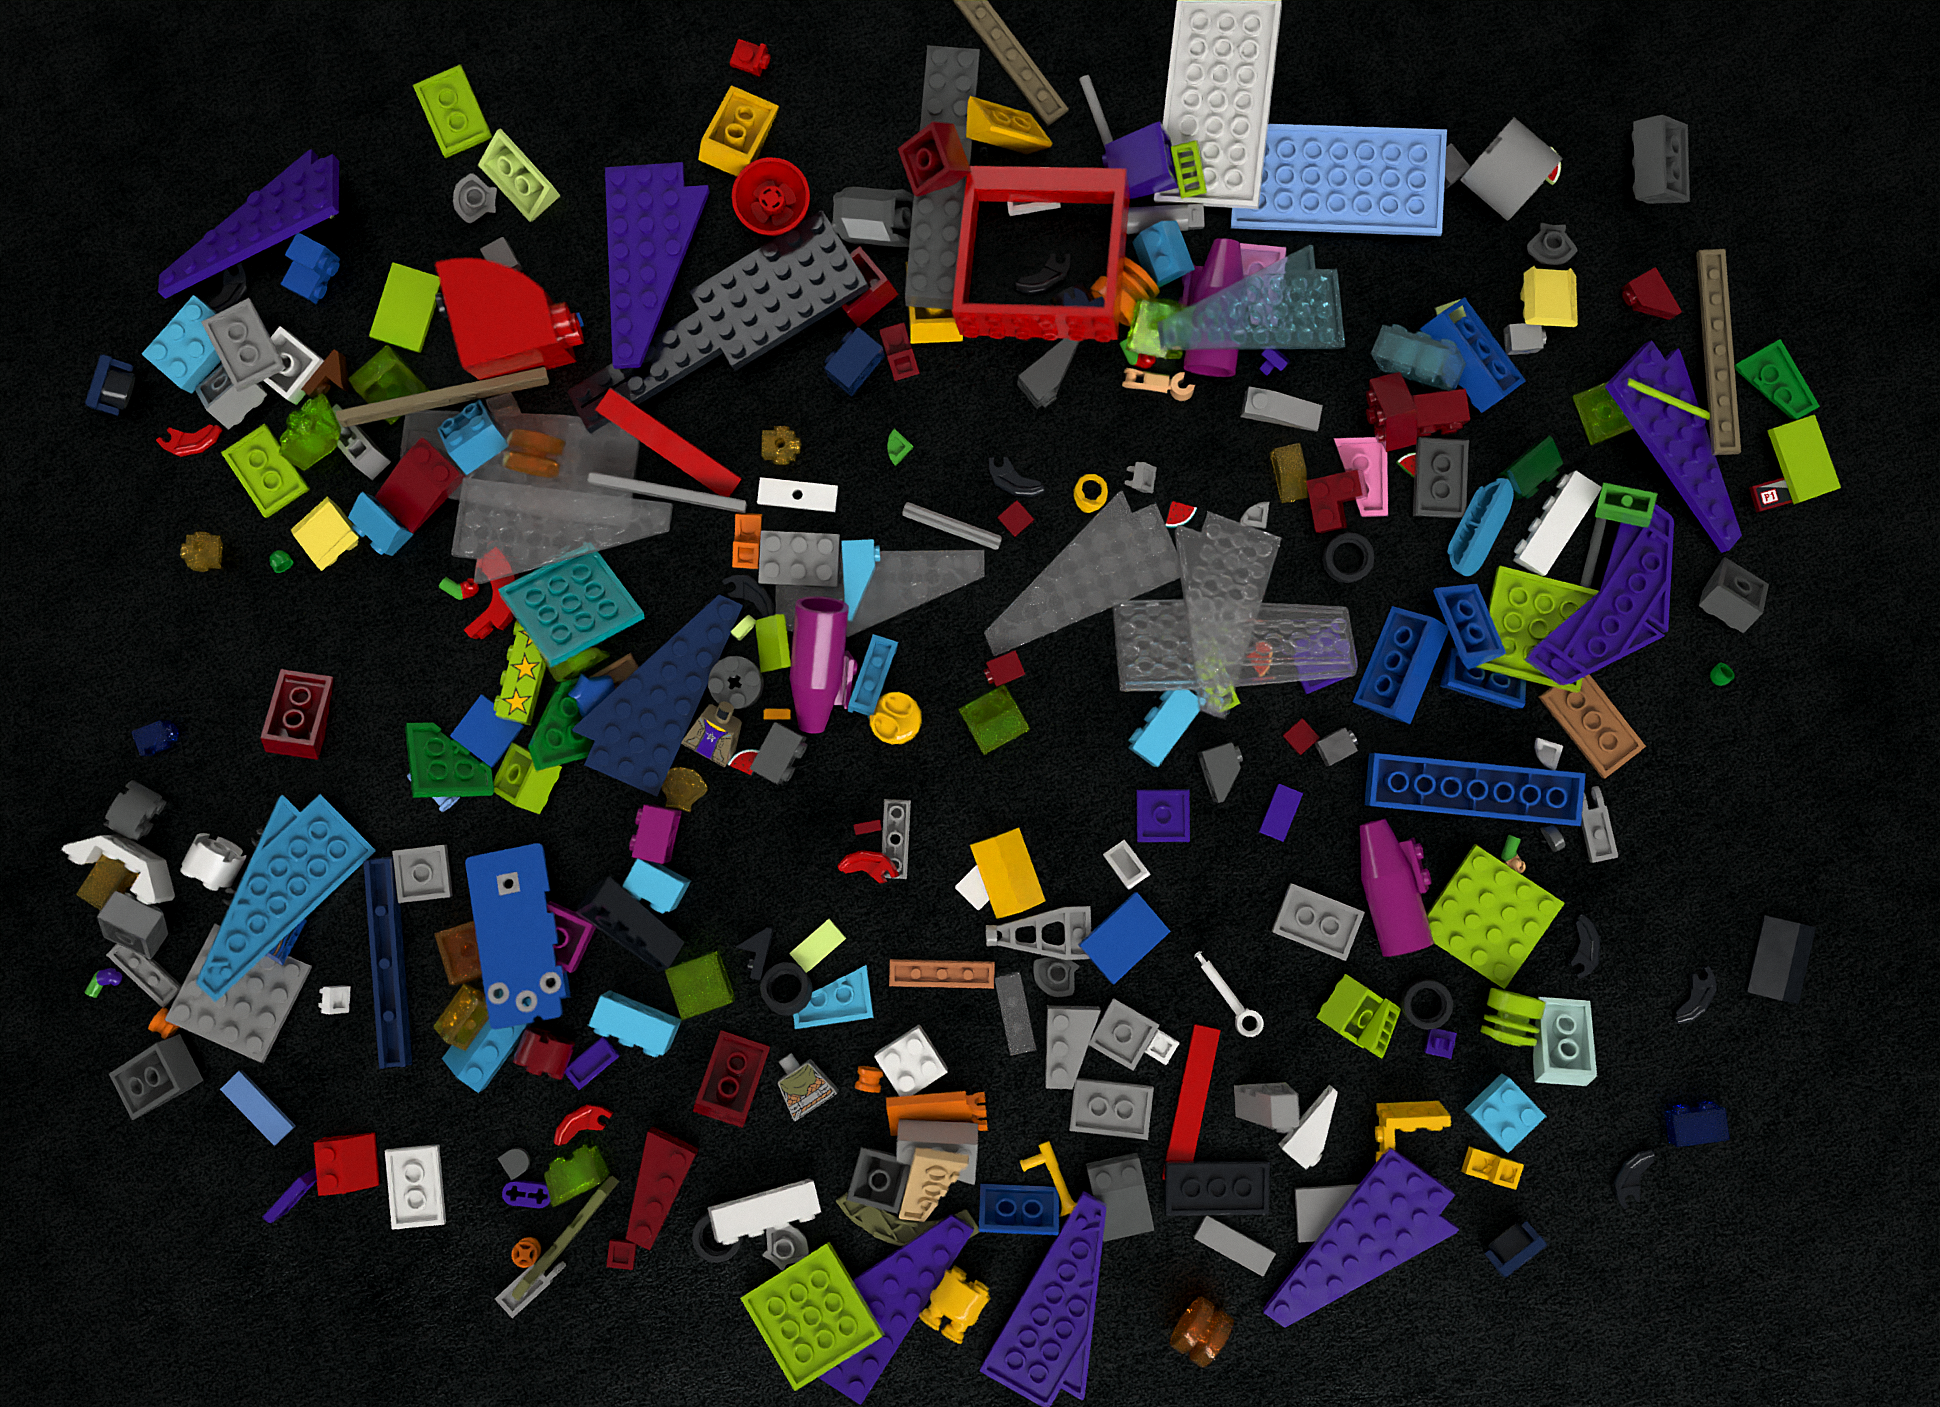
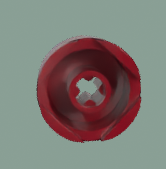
M528 1026L522 1034L513 1062L527 1067L526 1071L532 1074L541 1075L543 1071L547 1072V1075L562 1080L574 1050L575 1042L562 1035L557 1037L551 1034V1031Z

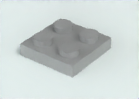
M447 844L392 851L398 903L453 896Z
M1113 998L1094 1030L1089 1046L1134 1071L1159 1024Z

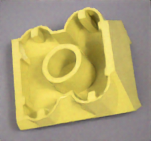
M1535 266L1524 273V284L1520 293L1521 300L1525 302L1523 310L1525 323L1563 327L1577 326L1576 275L1571 268L1567 271L1536 269Z
M328 496L291 529L293 536L321 571L336 562L338 556L345 550H352L357 546L359 538L358 533L351 527L353 524L341 508Z

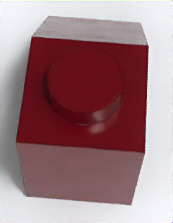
M1656 267L1621 288L1624 301L1627 305L1632 306L1634 311L1668 320L1682 312Z

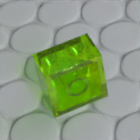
M718 950L671 966L665 970L682 1020L727 1005L735 1000Z

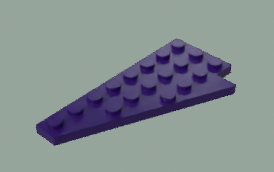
M683 162L605 167L612 358L614 369L641 367L708 198V185L685 187Z
M1649 341L1630 358L1605 387L1720 552L1729 551L1742 534L1716 456L1712 455L1711 441L1705 426L1706 419L1642 393L1628 385V378L1699 407L1679 348L1671 351L1664 358L1653 341Z
M1389 1147L1267 1302L1263 1312L1285 1328L1454 1235L1459 1230L1457 1225L1441 1215V1212L1455 1196L1454 1192L1398 1151Z
M1083 1191L1059 1235L1055 1238L979 1370L1042 1407H1050L1060 1389L1081 1400L1085 1397L1107 1208L1106 1203Z
M952 1213L854 1278L852 1281L885 1335L818 1376V1378L861 1405L930 1299L933 1289H936L943 1279L945 1270L950 1268L974 1231V1227Z

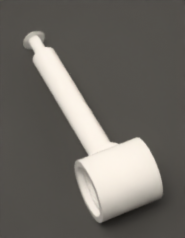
M1197 952L1195 957L1202 963L1201 968L1237 1015L1235 1016L1237 1031L1248 1037L1258 1035L1263 1029L1261 1015L1256 1011L1249 1010L1248 1008L1245 1009L1211 962L1204 959L1201 955L1202 952ZM1250 1015L1255 1018L1256 1026L1253 1030L1246 1031L1242 1026V1021L1246 1016Z

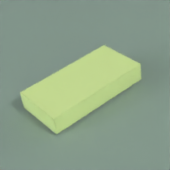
M828 919L789 954L807 973L843 942L846 937Z

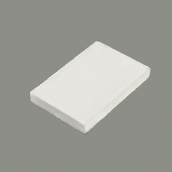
M439 1144L385 1150L392 1229L445 1224L446 1215Z

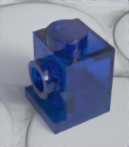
M160 720L131 732L140 756L155 755V752L170 748L169 743L179 738L176 726L169 720Z

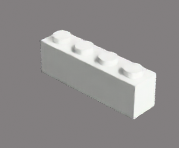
M1578 471L1568 475L1564 474L1556 485L1559 490L1554 497L1550 496L1542 507L1545 511L1541 518L1537 517L1528 528V531L1531 532L1526 541L1522 539L1514 550V553L1517 555L1513 561L1535 575L1545 576L1602 489L1601 486Z
M811 1179L708 1207L714 1237L718 1242L723 1241L724 1245L737 1242L739 1240L738 1237L748 1234L749 1237L763 1234L766 1228L774 1226L775 1230L788 1227L790 1221L797 1219L800 1222L809 1221L815 1218L814 1214L821 1213L814 1181Z

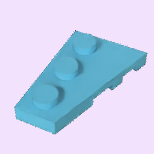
M867 965L812 992L808 1005L799 1013L793 1014L795 1029L874 1018Z

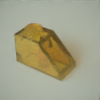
M1300 443L1275 448L1270 454L1281 502L1286 503L1307 498L1306 467Z

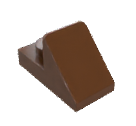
M334 349L301 390L317 400L319 397L327 394L331 387L330 383L333 381L349 393L346 357Z

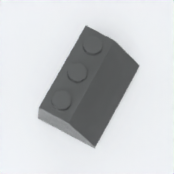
M1665 115L1633 121L1632 142L1634 144V157L1632 165L1635 170V182L1633 184L1635 199L1646 203L1690 202L1688 125Z

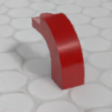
M495 547L477 563L491 582L493 596L487 610L464 629L469 637L473 639L485 638L493 631V625L498 629L504 630L514 618L513 613L500 597L498 589L519 579V575L513 562L498 547Z

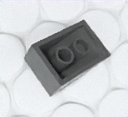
M1064 338L1018 376L1017 385L1037 409L1041 405L1047 407L1057 398L1058 389L1080 341Z
M180 1034L154 1044L109 1073L132 1120L137 1119L204 1081Z
M1137 1152L1087 1163L1086 1166L1093 1197L1107 1204L1103 1242L1154 1231L1146 1186Z

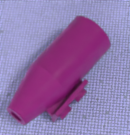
M1215 239L1204 266L1194 265L1195 270L1182 276L1184 291L1183 297L1179 298L1178 310L1187 321H1190L1183 369L1200 375L1229 377L1234 376L1236 373L1246 292L1240 243L1231 239Z
M822 596L804 597L798 599L795 605L790 684L798 728L807 733L823 732L833 705H843L844 709H848V704L854 690L852 679L853 675L857 674V661L853 659L849 651H845L849 606L835 598Z
M1386 819L1361 824V881L1382 955L1384 957L1396 956L1433 945L1434 939L1421 897V893L1427 892L1429 889L1428 885L1431 884L1430 873L1428 869H1423L1421 859L1424 858L1421 844H1416L1415 838L1399 842Z

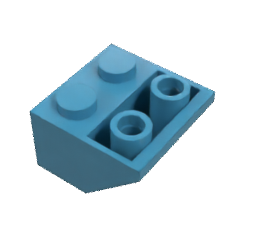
M480 399L475 403L467 405L462 412L453 418L445 420L437 428L448 454L466 475L510 446L503 431Z

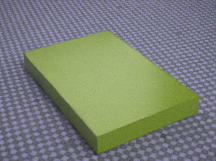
M461 65L413 85L445 158L493 138Z
M392 262L369 337L421 353L437 304L435 294L439 293L442 288L439 277Z
M1815 414L1768 430L1794 504L1841 488Z
M266 424L261 425L221 452L265 518H268L310 490Z

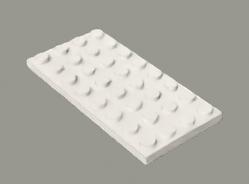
M1177 0L1163 127L1171 138L1172 146L1198 140L1207 193L1181 199L1179 188L1155 193V203L1178 205L1197 203L1213 207L1259 209L1282 0ZM1193 150L1179 153L1180 158L1192 156ZM1195 160L1181 163L1182 169L1196 166ZM1197 171L1183 174L1184 179L1198 176ZM1199 181L1185 184L1186 190L1200 187Z

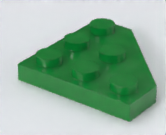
M579 678L557 684L528 745L536 772L587 758L595 741L572 731L574 726L583 719L576 700L568 695Z
M406 723L405 732L413 798L493 795L494 786L490 766L485 762H479L470 755L468 749L456 740H451L441 732V728L436 724Z

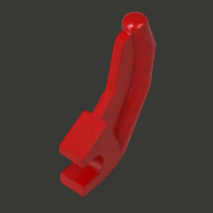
M208 425L193 434L168 428L167 431L172 436L171 440L166 442L163 438L159 437L156 441L165 450L182 457L200 453L216 443L222 429L218 425Z
M861 850L846 855L837 865L838 869L844 873L863 870L879 883L887 882L884 875L886 870L889 871L891 878L899 876L895 864L884 853Z
M586 1104L567 1114L556 1128L554 1143L558 1146L566 1144L581 1130H603L606 1125L600 1122L599 1116L605 1115L610 1118L614 1112L604 1106Z

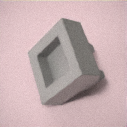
M1136 462L1135 467H1127V471L1134 473L1132 481L1125 480V484L1144 493H1153L1157 468L1144 462Z

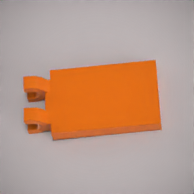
M966 1091L886 1098L891 1136L898 1135L899 1119L978 1123V1131H987V1120H978L979 1118L987 1117L985 1105H976L978 1103H985V1093L979 1092L966 1096Z

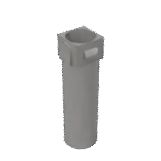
M1187 203L1182 205L1129 207L1127 234L1140 233L1160 221H1177L1180 231L1203 229L1204 204Z

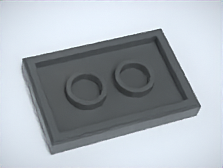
M1417 437L1415 444L1413 516L1463 518L1467 503L1469 440Z

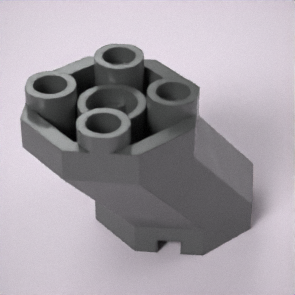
M847 187L834 195L832 229L834 233L840 235L841 239L853 245L910 246L913 194L903 189L884 190Z

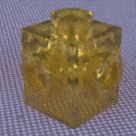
M775 426L774 430H762V457L764 460H773V464L787 465L789 460H795L796 454H800V438H796L795 432L790 431V427ZM785 443L784 447L778 448L779 444Z
M195 532L194 535H186V543L181 544V558L185 559L188 568H192L195 571H208L209 568L221 569L223 544L220 536H210L207 532Z

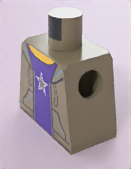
M721 702L718 707L709 705L682 740L681 744L725 767L736 752L742 725L741 720L732 715L734 711L733 705L728 702Z

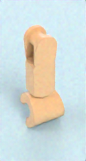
M1126 368L1124 370L1126 380L1122 382V386L1126 388L1167 393V389H1169L1171 395L1179 401L1188 400L1194 392L1195 385L1190 384L1184 389L1178 387L1179 384L1183 383L1185 372H1180L1172 379H1169L1170 375L1146 372L1133 368ZM1136 377H1144V382L1137 383Z

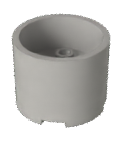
M1514 117L1460 180L1508 221L1563 158Z

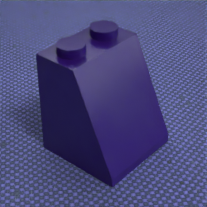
M1161 122L1153 123L1105 145L1106 154L1102 155L1104 167L1126 169L1130 199L1179 188L1170 147L1172 146L1171 138Z

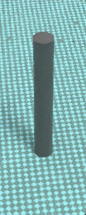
M1596 517L1580 583L1582 587L1591 588L1607 519Z

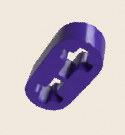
M516 1179L505 1185L502 1197L509 1205L544 1208L553 1200L554 1190L551 1185L545 1182ZM517 1186V1191L526 1192V1195L520 1194L514 1199L513 1194L509 1193V1190ZM540 1189H543V1194H547L548 1197H545L541 1202L538 1196L531 1195V1193H537Z

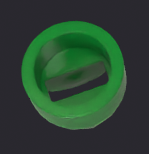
M277 550L270 555L269 562L275 573L284 572L293 565V560L287 552Z
M1724 663L1717 664L1710 672L1711 681L1719 686L1728 684L1735 677L1732 669Z

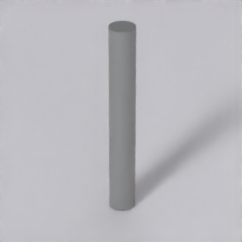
M1086 75L1079 80L1105 147L1113 139L1089 75Z

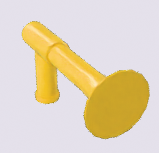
M1044 1142L1038 1145L1041 1151L1040 1154L1020 1160V1164L1024 1172L1042 1163L1046 1164L1061 1200L1062 1209L1059 1217L1070 1214L1076 1203L1072 1200L1067 1190L1050 1142Z

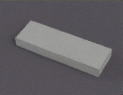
M116 944L106 954L162 1008H166L176 998L182 988V985L153 958L150 960L119 944Z
M1210 1215L1204 1216L1193 1236L1194 1239L1261 1276H1264L1276 1254L1273 1250Z

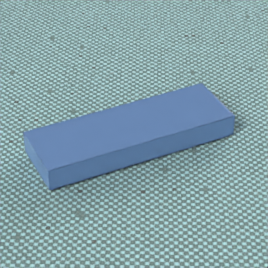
M243 1070L238 1071L220 1089L274 1146L296 1126Z

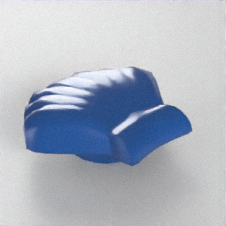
M581 673L576 685L568 695L576 700L580 715L584 718L615 690V685L612 677L609 675L587 678Z

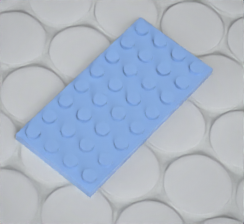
M1268 124L1259 209L1232 208L1231 229L1441 236L1447 130Z

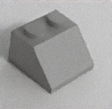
M223 364L195 388L205 409L228 430L233 425L239 424L244 419L245 414L253 407H258L267 395L260 382L241 392L236 391Z

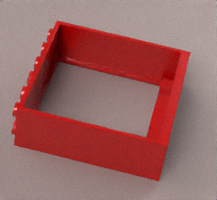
M970 166L972 172L966 177L952 314L959 334L968 338L990 336L995 339H1001L1005 336H1011L1023 340L1030 339L1031 337H1042L1045 340L1069 338L1072 341L1095 339L1100 342L1118 340L1130 202L1126 169ZM979 201L1114 204L1105 307L968 304Z

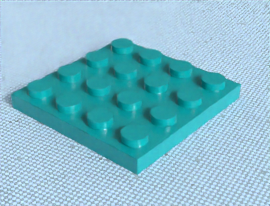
M591 542L498 589L500 597L550 667L644 619L643 611Z

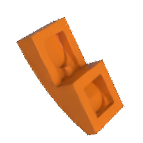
M740 512L735 514L732 567L759 569L763 514Z

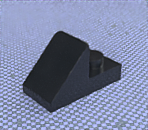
M768 926L736 946V948L756 952L755 956H750L747 968L748 971H752L750 976L752 979L761 980L763 978L775 928L773 926Z

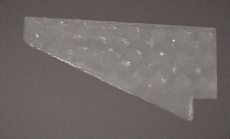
M463 478L451 555L454 557L477 559L474 582L482 584L668 532L670 530L673 505L672 503Z
M1123 491L1118 492L984 632L994 657L1186 576L1187 574L1157 504H1152L1132 513Z
M1208 512L1201 532L1177 525L1175 539L1198 708L1201 711L1224 719L1230 706L1282 538Z
M984 550L880 551V561L876 562V569L853 621L847 623L846 638L984 578ZM839 551L838 587L776 585V615H785L787 631H793L795 605L798 599L822 596L845 602L842 551Z

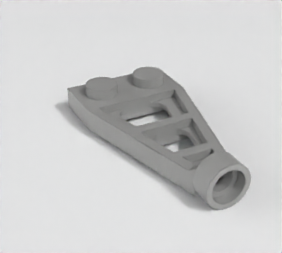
M1090 906L1061 907L998 926L986 925V946L999 945L1064 960L1090 959L1078 946L1091 933ZM1057 921L1064 924L1065 941L1062 945H1052L1043 941L1041 931L1046 924ZM1034 926L1036 928V941L1034 943L1018 942L1015 938L1016 929ZM997 931L1002 933L1000 940H997Z

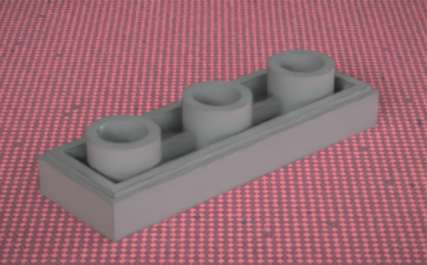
M884 799L882 853L895 864L899 876L895 878L907 879L911 800ZM893 834L900 836L901 840L898 844L891 842ZM886 870L885 878H891L889 871Z

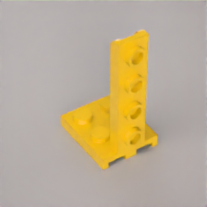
M1440 1101L1376 1103L1379 1126L1375 1127L1376 1142H1380V1152H1376V1162L1383 1153H1386L1389 1147L1395 1150V1129L1412 1132L1416 1128L1426 1127L1428 1130L1437 1131L1442 1130L1443 1127L1451 1126L1450 1115Z

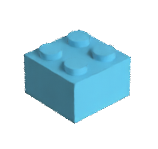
M638 858L622 887L626 888L633 898L639 901L646 899L651 902V908L664 913L665 911L670 912L677 908L691 880L659 863Z
M1502 1073L1464 1109L1507 1153L1546 1117L1520 1088Z

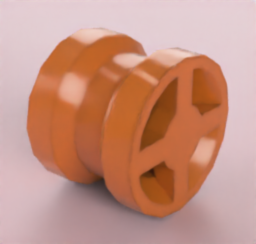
M165 1007L155 1015L148 1027L150 1031L160 1033L164 1040L171 1038L179 1029V1026L165 1020L169 1013V1010Z
M858 1066L859 1080L856 1081L855 1088L867 1092H880L881 1085L879 1081L883 1077L884 1071L875 1067Z
M532 1237L521 1239L512 1250V1260L517 1266L522 1268L532 1266L541 1256V1244Z

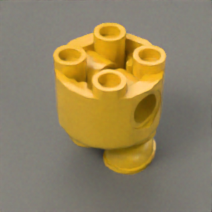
M890 692L879 697L874 714L869 716L870 726L880 740L890 744H904L913 739L919 732L922 724V712L917 702L909 695L900 692Z
M954 1265L951 1270H945L943 1279L930 1294L932 1303L929 1308L924 1309L922 1313L920 1312L919 1317L932 1328L939 1330L941 1318L945 1315L952 1321L942 1328L941 1333L952 1341L961 1344L965 1330L968 1326L976 1323L981 1310L990 1300V1296L988 1295L989 1288L978 1280H975L974 1283L971 1281L967 1283L965 1281L967 1273Z

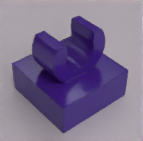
M1270 344L1262 353L1267 360L1259 369L1266 375L1274 367L1282 371L1290 360Z
M1439 1028L1428 1029L1424 1052L1451 1059L1457 1033Z

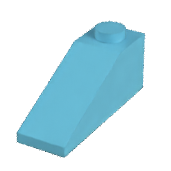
M873 539L842 541L845 603L849 606L848 622L853 621L876 569V562L880 561V546H875Z

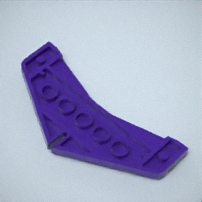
M1655 504L1648 528L1620 522L1600 591L1534 646L1524 660L1557 684L1568 685L1664 637L1665 635L1662 633L1668 632L1674 533V520L1672 516Z

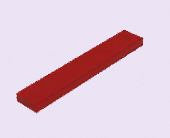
M611 387L595 409L719 496L729 497L741 481V477Z
M1198 1024L1193 1026L1165 1161H1193L1220 1029ZM1164 1164V1169H1163V1174H1162V1179H1164V1180H1165V1164Z

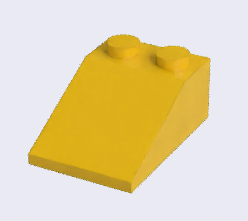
M731 85L701 140L698 160L738 176L747 165L757 160L779 106Z
M906 262V273L908 268V262ZM908 306L911 344L963 341V335L959 334L952 310Z

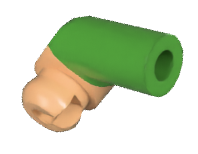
M1508 835L1501 853V859L1503 863L1521 874L1526 868V864L1521 861L1516 852L1521 839Z

